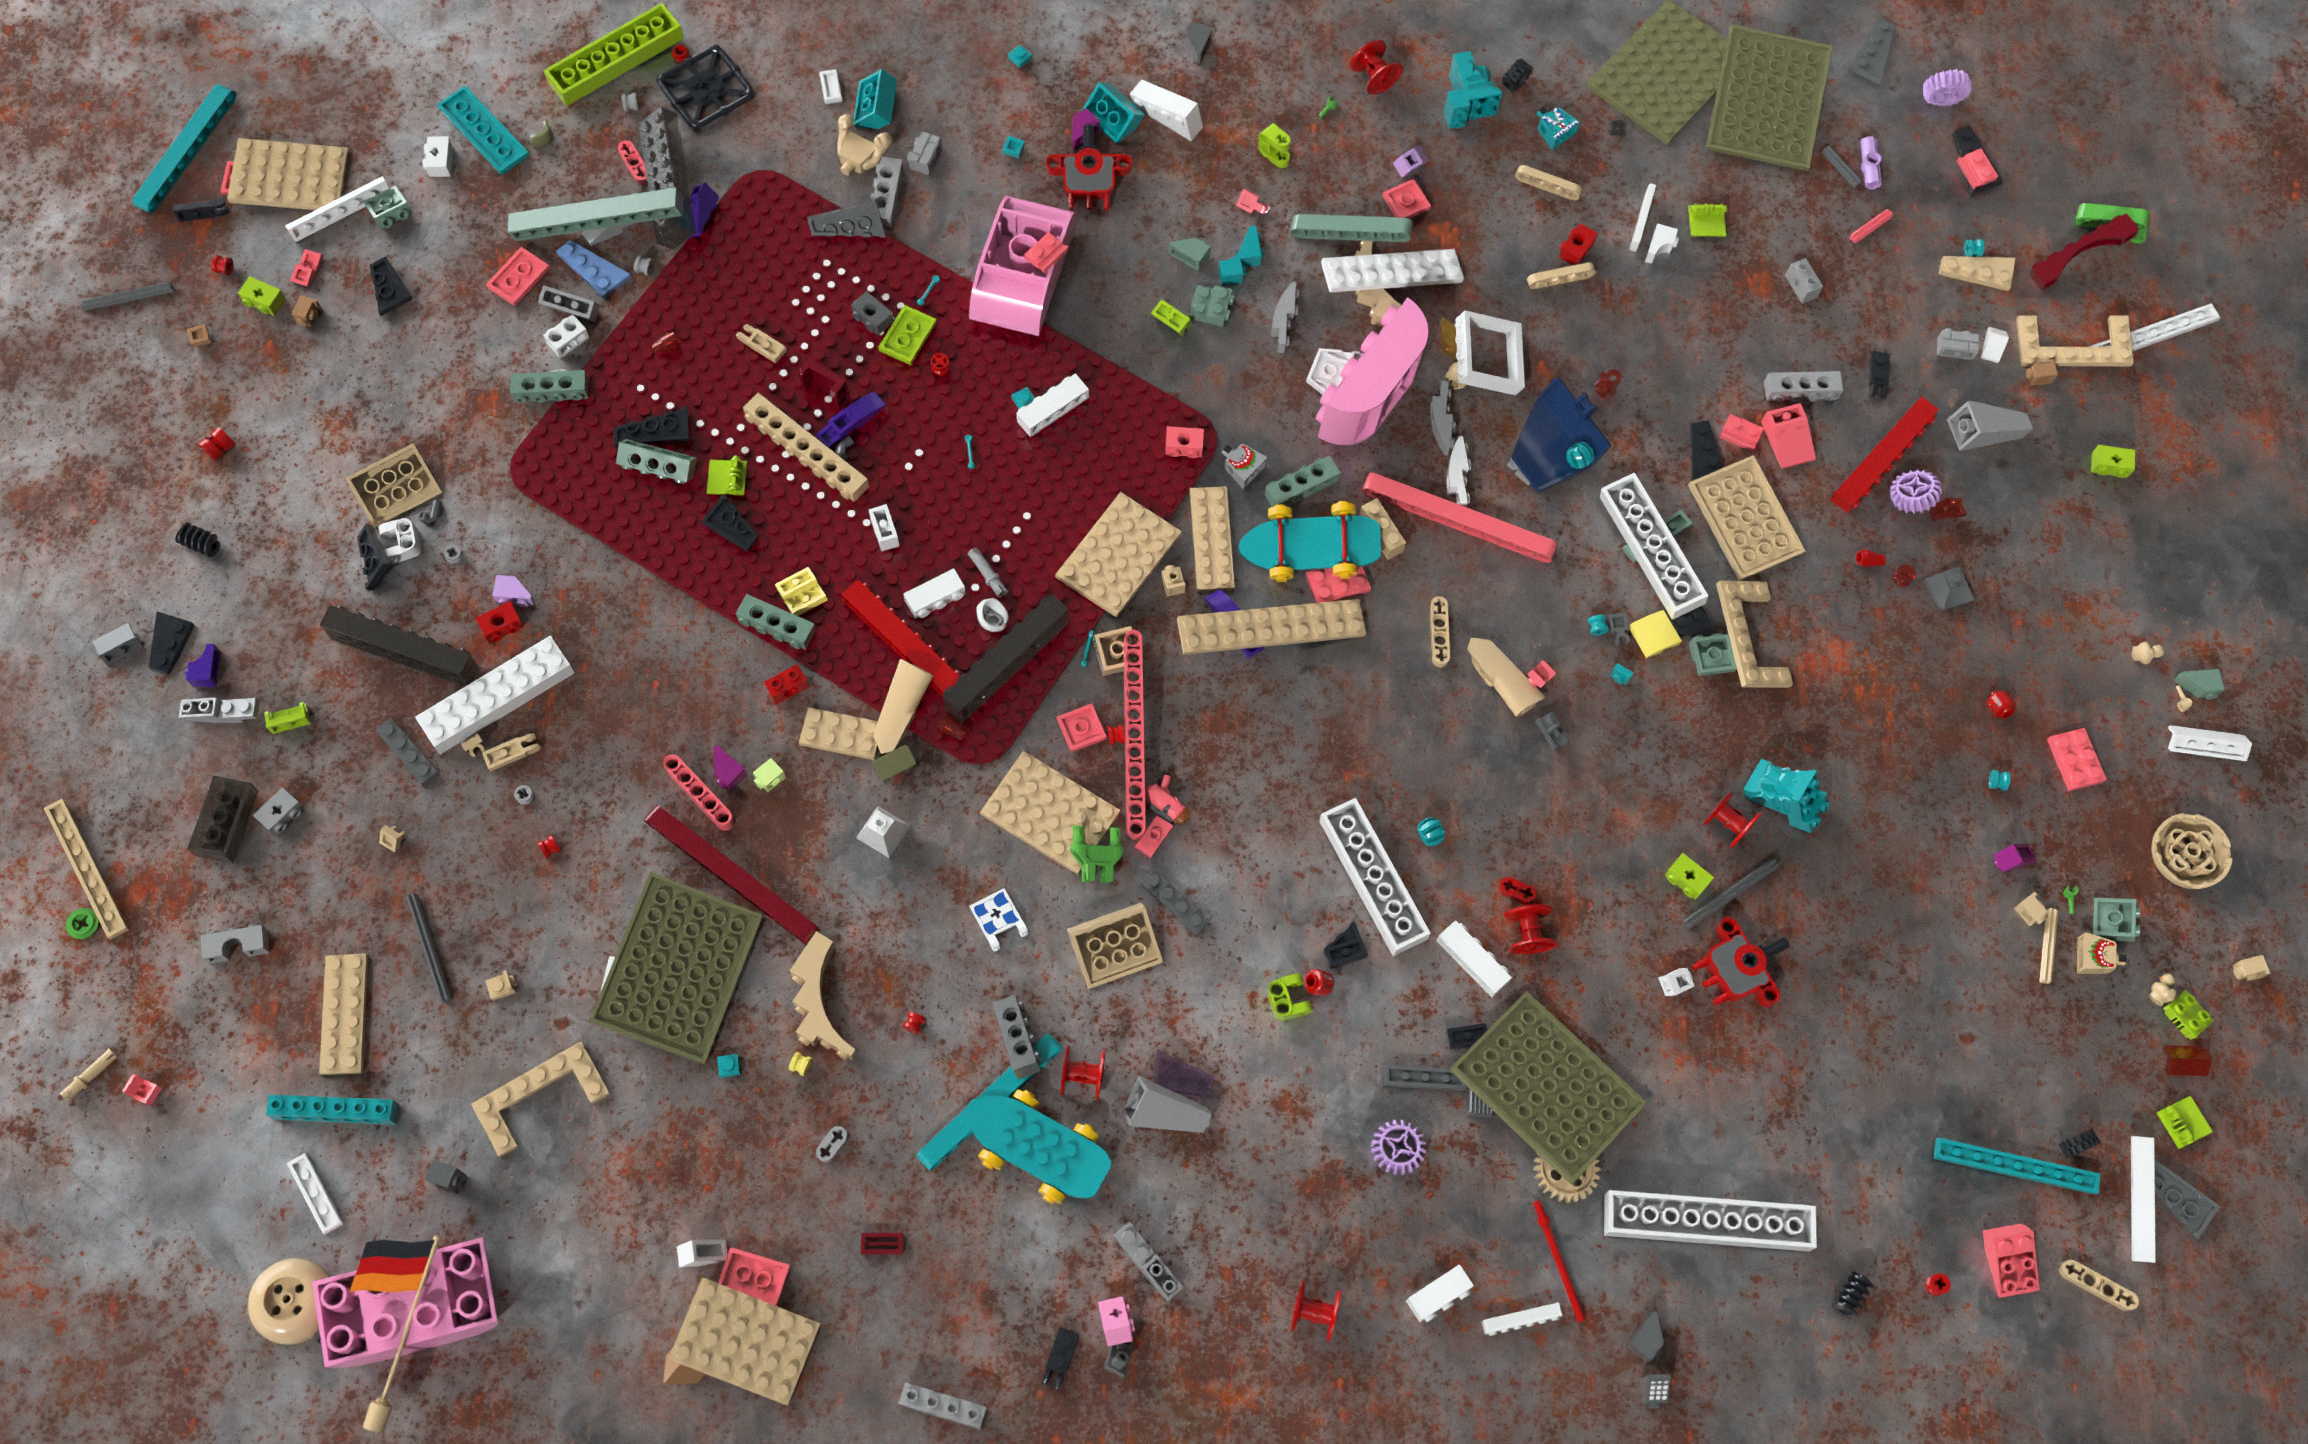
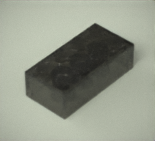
M213 775L187 849L197 857L233 864L259 790L249 782Z

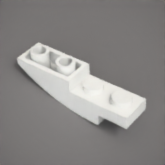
M1459 436L1453 448L1447 469V494L1455 495L1456 503L1467 507V504L1470 503V496L1468 492L1466 493L1465 487L1467 486L1466 477L1468 470H1471V461L1467 459L1466 455L1468 453V445L1464 443L1463 436Z

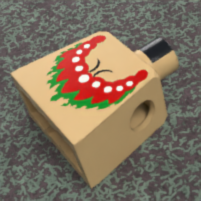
M2084 933L2078 937L2077 974L2110 973L2116 969V964L2124 966L2127 956L2123 953H2116L2117 944L2115 941Z

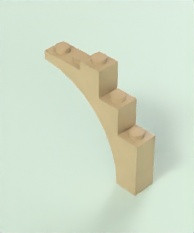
M1361 241L1360 247L1362 248L1356 252L1355 256L1371 255L1374 241ZM1384 288L1357 290L1355 292L1358 295V303L1372 307L1369 316H1372L1371 324L1382 328L1381 320L1389 307L1394 305L1399 309L1402 306Z
M816 931L790 969L792 980L799 985L804 983L793 1000L797 1012L804 1016L807 1013V1016L796 1031L799 1037L798 1040L806 1046L811 1044L814 1047L820 1040V1044L828 1050L830 1048L837 1051L836 1054L841 1058L854 1060L857 1055L856 1049L845 1042L833 1029L823 1007V974L835 945L832 940Z

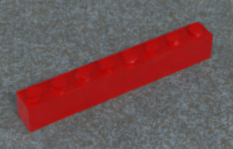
M1921 396L1836 490L1830 501L1847 514L1852 508L1856 510L1862 503L1860 499L1863 496L1866 498L1873 490L1871 487L1874 484L1877 486L1884 478L1882 476L1883 473L1886 472L1888 474L1895 466L1893 462L1895 460L1899 462L1905 455L1903 451L1906 448L1909 450L1916 442L1914 439L1917 436L1920 438L1927 430L1925 426L1927 424L1931 426L1937 419L1935 414L1939 409Z
M857 580L841 594L843 602L903 660L933 675L929 684L946 701L950 700L964 687L962 674L958 670L954 671L950 668V663L944 657L940 658L933 646H927L923 642V637L918 632L914 633L905 620L901 621L893 608L885 606L884 600L879 595L875 596L868 584H862Z

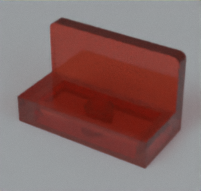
M2163 1046V1051L2168 1056L2165 1069L2168 1075L2208 1076L2212 1058L2202 1046Z

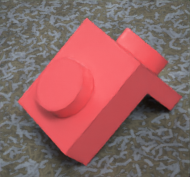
M1542 660L1527 675L1530 677L1528 680L1533 686L1541 688L1556 672Z
M133 1074L122 1092L151 1107L162 1088Z

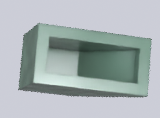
M1197 238L1173 241L1169 244V254L1199 271L1210 256L1211 246Z
M2219 669L2185 671L2175 678L2177 684L2197 698L2215 699L2225 690Z

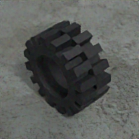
M1522 58L1518 59V61L1516 60L1514 65L1510 66L1511 68L1507 70L1502 79V85L1513 93L1526 83L1525 81L1528 80L1533 70V67Z
M2092 1128L2058 1145L2066 1159L2101 1144Z

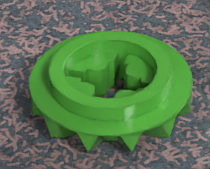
M80 908L69 915L66 921V930L73 938L84 940V938L92 937V934L98 931L97 927L100 922L93 910ZM77 921H86L89 926L81 928Z

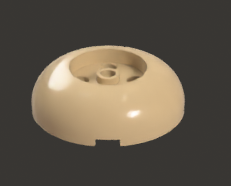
M2184 813L2174 815L2165 820L2153 836L2151 851L2154 863L2160 873L2177 886L2187 889L2208 888L2220 882L2231 868V844L2228 837L2215 822L2204 816ZM2183 839L2189 840L2190 843L2185 844Z
M300 1258L282 1260L268 1267L256 1279L249 1294L248 1313L254 1328L264 1338L283 1345L302 1343L314 1337L319 1331L312 1282L329 1278L330 1276L318 1264ZM282 1285V1292L277 1294L276 1288ZM303 1285V1292L297 1293L296 1287ZM279 1306L281 1312L275 1316L274 1312L277 1309L276 1307ZM301 1306V1312L296 1315L294 1313V1310Z

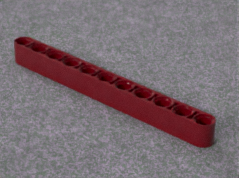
M656 804L643 819L651 828L803 944L807 945L815 932L820 931L819 927L659 805Z

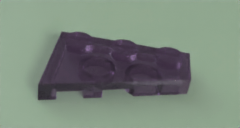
M1157 1049L1153 1076L1154 1083L1179 1094L1204 1097L1213 1096L1214 1075L1195 1066H1190L1180 1061V1059L1171 1057Z

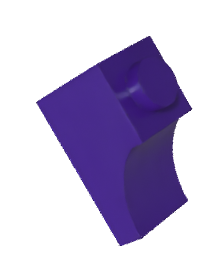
M206 644L203 654L197 660L188 662V669L185 670V679L193 687H216L221 651L215 644Z

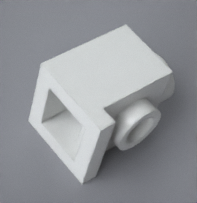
M1679 968L1658 977L1665 996H1676L1694 987L1692 974L1687 968Z

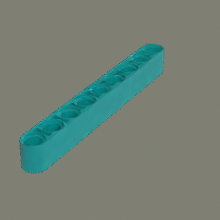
M216 84L134 195L133 205L148 213H154L235 102L237 94L234 90L221 84Z
M1050 1033L1043 1036L1036 1043L1037 1045L1033 1046L1034 1050L1039 1052L1042 1060L1039 1063L1040 1069L1042 1070L1063 1049L1061 1044ZM1011 1066L977 1098L984 1096L1012 1098L1016 1090H1020L1037 1073L1018 1080ZM966 1108L917 1153L916 1157L929 1171L934 1170L973 1134L966 1118Z

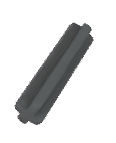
M1830 146L1825 147L1822 154L1853 188L1859 186L1862 182L1861 179Z

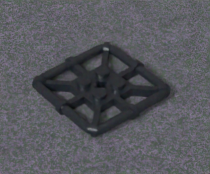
M719 45L711 46L690 58L683 59V62L658 75L656 79L660 89L671 102L670 105L678 111L693 130L702 128L722 116L726 117L729 115V112L755 97V92L741 73L740 67L734 64ZM712 54L709 67L698 73L692 64ZM719 55L730 68V71L721 76L715 71ZM685 68H688L693 75L685 81L669 78ZM736 76L746 90L728 88L724 82ZM668 86L684 88L688 94L681 98H676ZM704 86H709L708 90L702 88ZM726 96L741 97L727 106L722 105L719 101ZM692 100L698 106L693 120L683 108V105ZM714 103L719 110L701 120L703 109Z

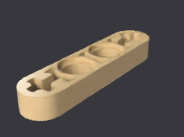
M1525 165L1519 166L1515 174L1516 179L1570 200H1578L1582 193V188L1575 183Z
M1589 262L1534 273L1527 278L1530 289H1538L1587 279L1595 275L1596 271L1593 263Z
M1438 596L1433 598L1430 604L1431 651L1433 664L1441 668L1445 667L1449 662L1450 643L1448 603L1445 598ZM1436 603H1440V606H1442L1440 614H1437L1438 607L1436 606ZM1437 619H1441L1444 621L1445 625L1443 627H1437L1434 621ZM1436 637H1443L1445 643L1442 645L1437 644L1435 641ZM1439 650H1443V651H1442V657L1444 658L1443 661H1440V659L1438 658L1439 653H1440Z
M2067 1260L2059 1266V1273L2064 1279L2124 1311H2131L2137 1308L2139 1299L2135 1293L2077 1261ZM2071 1265V1270L2076 1273L2068 1274V1269L2066 1267ZM2086 1274L2093 1277L2094 1284L2092 1286L2085 1283L2084 1277ZM2105 1285L2112 1287V1296H2107L2104 1293L2103 1288ZM2129 1297V1301L2132 1304L2126 1305V1301L2122 1298Z

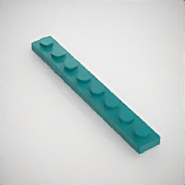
M1943 1138L1935 1140L1934 1159L2089 1194H2099L2100 1173Z

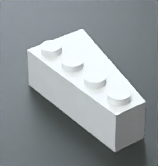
M1141 80L1130 93L1132 103L1139 110L1190 141L1203 128L1198 103L1144 80Z

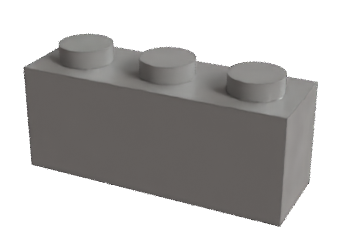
M547 286L542 287L538 303L544 307L570 315L573 314L576 317L592 322L596 321L600 305L594 301Z

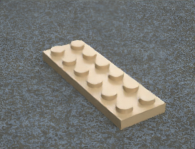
M1227 486L1190 488L1197 592H1216L1219 589L1222 591H1234Z
M366 953L332 955L325 958L319 1070L321 1076L363 1073L368 955Z

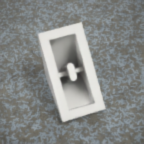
M1988 327L1981 354L1982 359L1996 363L2000 361L2009 339L2007 332Z

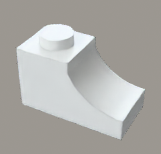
M1657 223L1645 262L1652 264L1656 256L1665 252L1670 253L1672 247L1676 248L1679 237H1676L1678 229Z

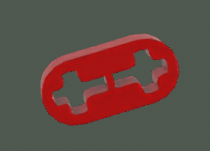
M1506 877L1499 884V891L1502 895L1519 903L1530 904L1536 897V891L1532 886L1514 878ZM1507 883H1510V884H1511V888H1513V889H1510L1509 891H1507V890H1505V889H1506V886H1505V885H1507ZM1526 891H1528V892H1529V896H1531V897H1528L1527 899L1524 898V894H1523V893H1525Z

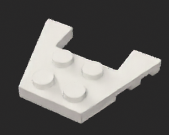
M1319 348L1306 382L1323 395L1329 385L1339 386L1343 380L1340 374L1349 359L1353 357L1358 361L1363 353L1359 351L1351 353L1342 352V350Z

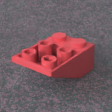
M1801 403L1766 412L1761 423L1781 469L1816 459L1808 419Z
M2024 1224L1983 1230L1985 1252L1998 1296L2002 1298L2040 1291L2033 1230Z

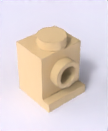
M1175 565L1166 566L1161 573L1166 596L1185 593L1186 585L1180 567L1175 568Z
M2036 892L2014 907L2029 926L2035 922L2039 925L2048 918L2045 915L2048 911L2045 909L2044 904L2035 898Z
M2263 955L2244 959L2232 965L2234 975L2238 980L2246 978L2247 981H2251L2257 978L2261 979L2270 974Z

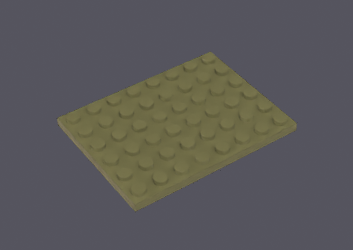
M1666 0L1586 83L1585 87L1668 145L1717 93L1727 38L1672 0Z
M1731 24L1705 149L1808 171L1833 46Z
M650 872L589 1022L704 1065L763 915Z
M1527 991L1450 1068L1452 1073L1571 1185L1647 1104L1641 1096Z

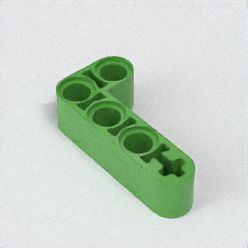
M2083 203L2078 207L2075 223L2081 227L2097 228L2102 224L2110 223L2117 215L2122 216L2127 213L2139 228L2137 236L2130 241L2140 244L2146 240L2151 214L2148 210Z

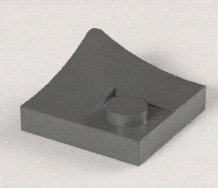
M1960 567L1923 580L1931 598L1941 611L1953 609L1975 600Z

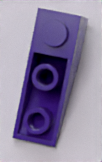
M705 182L695 186L687 199L688 239L702 234L704 231L703 227L710 220V214L717 207V201L720 197Z

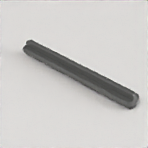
M171 282L160 283L85 299L81 301V307L84 311L171 293L174 291Z

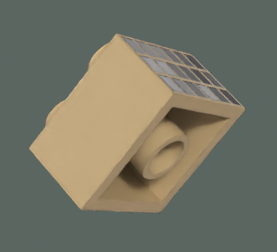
M1131 626L1094 635L1093 644L1102 676L1124 671L1123 642L1126 633L1132 630ZM1134 637L1128 638L1129 643L1136 644ZM1133 655L1128 657L1130 662H1138L1137 657Z

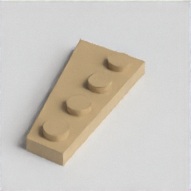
M1943 256L1938 275L2009 291L2012 283L2015 258Z

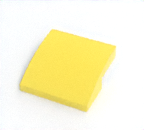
M809 567L775 584L791 614L796 616L828 601Z
M1664 610L1648 615L1629 625L1631 633L1646 658L1660 654L1663 650L1677 646L1682 642Z

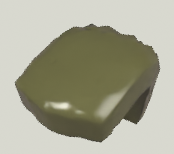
M545 120L543 121L544 129L541 132L530 135V144L535 149L548 145L554 138L553 132Z

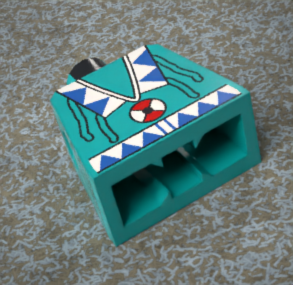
M1542 107L1537 112V115L1541 118L1538 131L1552 150L1578 131L1580 122L1560 107L1555 108L1551 112Z

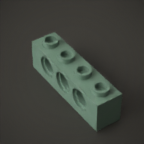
M585 370L511 374L510 394L514 402L518 403L588 398V377Z
M625 439L619 442L616 464L622 465L624 469L632 470L634 468L640 470L639 472L643 474L653 473L657 474L659 478L675 479V482L684 484L693 479L696 457ZM636 454L641 457V462L636 459ZM653 458L658 461V466L653 463ZM671 463L676 466V471L671 468Z
M1330 455L1325 458L1321 457L1309 466H1302L1293 474H1286L1283 479L1270 482L1265 488V496L1272 507L1279 504L1288 507L1338 482L1341 472ZM1314 473H1319L1321 476H1315ZM1298 481H1304L1305 484H1300ZM1282 489H1288L1289 492H1284Z
M746 594L736 612L739 623L746 627L750 625L762 634L768 633L773 635V638L782 642L784 640L789 642L796 649L802 648L806 650L816 633L814 623ZM757 614H762V617L754 618ZM775 621L780 622V623H779L778 625H776V626H772V625H771V624H772L773 622H775ZM790 629H796V632L788 633Z

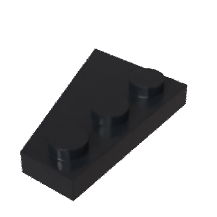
M386 256L370 264L380 316L413 300Z
M725 494L722 495L701 521L702 525L746 553L759 540L758 535L746 520L742 518Z
M365 524L357 539L360 557L364 558L365 566L362 568L363 575H367L368 581L365 583V589L373 591L390 563L373 525Z
M156 612L149 668L151 670L166 675L170 674L194 627L192 622Z

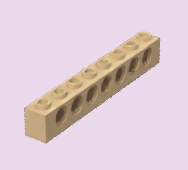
M759 393L743 407L744 417L749 423H755L763 434L770 435L777 445L781 444L791 456L795 455L798 457L802 465L805 467L809 466L819 478L822 476L831 488H837L845 499H851L855 502L869 488L868 479ZM832 468L836 469V470L833 471V472H829V471H828V470H830V469H832ZM845 479H848V480H849V481L846 482V483L842 482V481L845 480Z

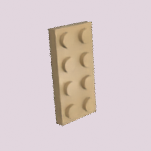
M808 708L799 745L875 760L878 745L873 734L878 721Z

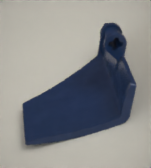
M1559 377L1554 378L1537 398L1511 456L1512 460L1537 492L1558 485L1589 469L1611 447L1610 442L1591 419V416L1597 411L1598 407L1592 404L1587 393L1582 394L1576 399ZM1585 442L1592 447L1594 460L1584 468H1573L1567 461V450L1576 443Z

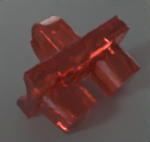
M1611 369L1606 374L1602 371L1599 374V381L1594 385L1596 388L1595 393L1602 399L1609 393L1613 396L1617 392L1616 386L1622 380L1621 373L1616 369ZM1611 376H1616L1614 381L1609 380Z
M1948 497L1936 503L1935 507H1930L1929 512L1932 521L1963 517L1967 514L1963 507L1962 497Z

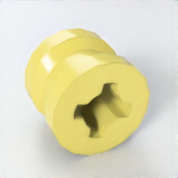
M797 1051L790 1062L789 1070L792 1072L797 1071L800 1075L805 1076L813 1058L810 1056L804 1057Z

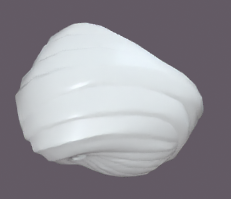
M990 598L981 601L977 606V618L984 629L991 632H999L1005 629L1009 617L1006 608L1001 602Z

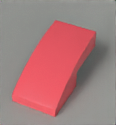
M305 249L300 264L295 265L290 281L309 287L321 266L324 256Z

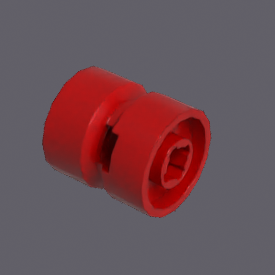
M217 427L210 433V438L205 437L198 443L201 449L215 462L223 456V451H229L235 446L234 441L220 427Z

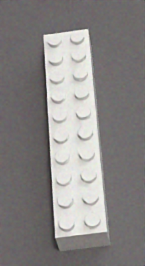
M1609 1190L1604 1194V1236L1811 1251L1817 1248L1816 1206Z

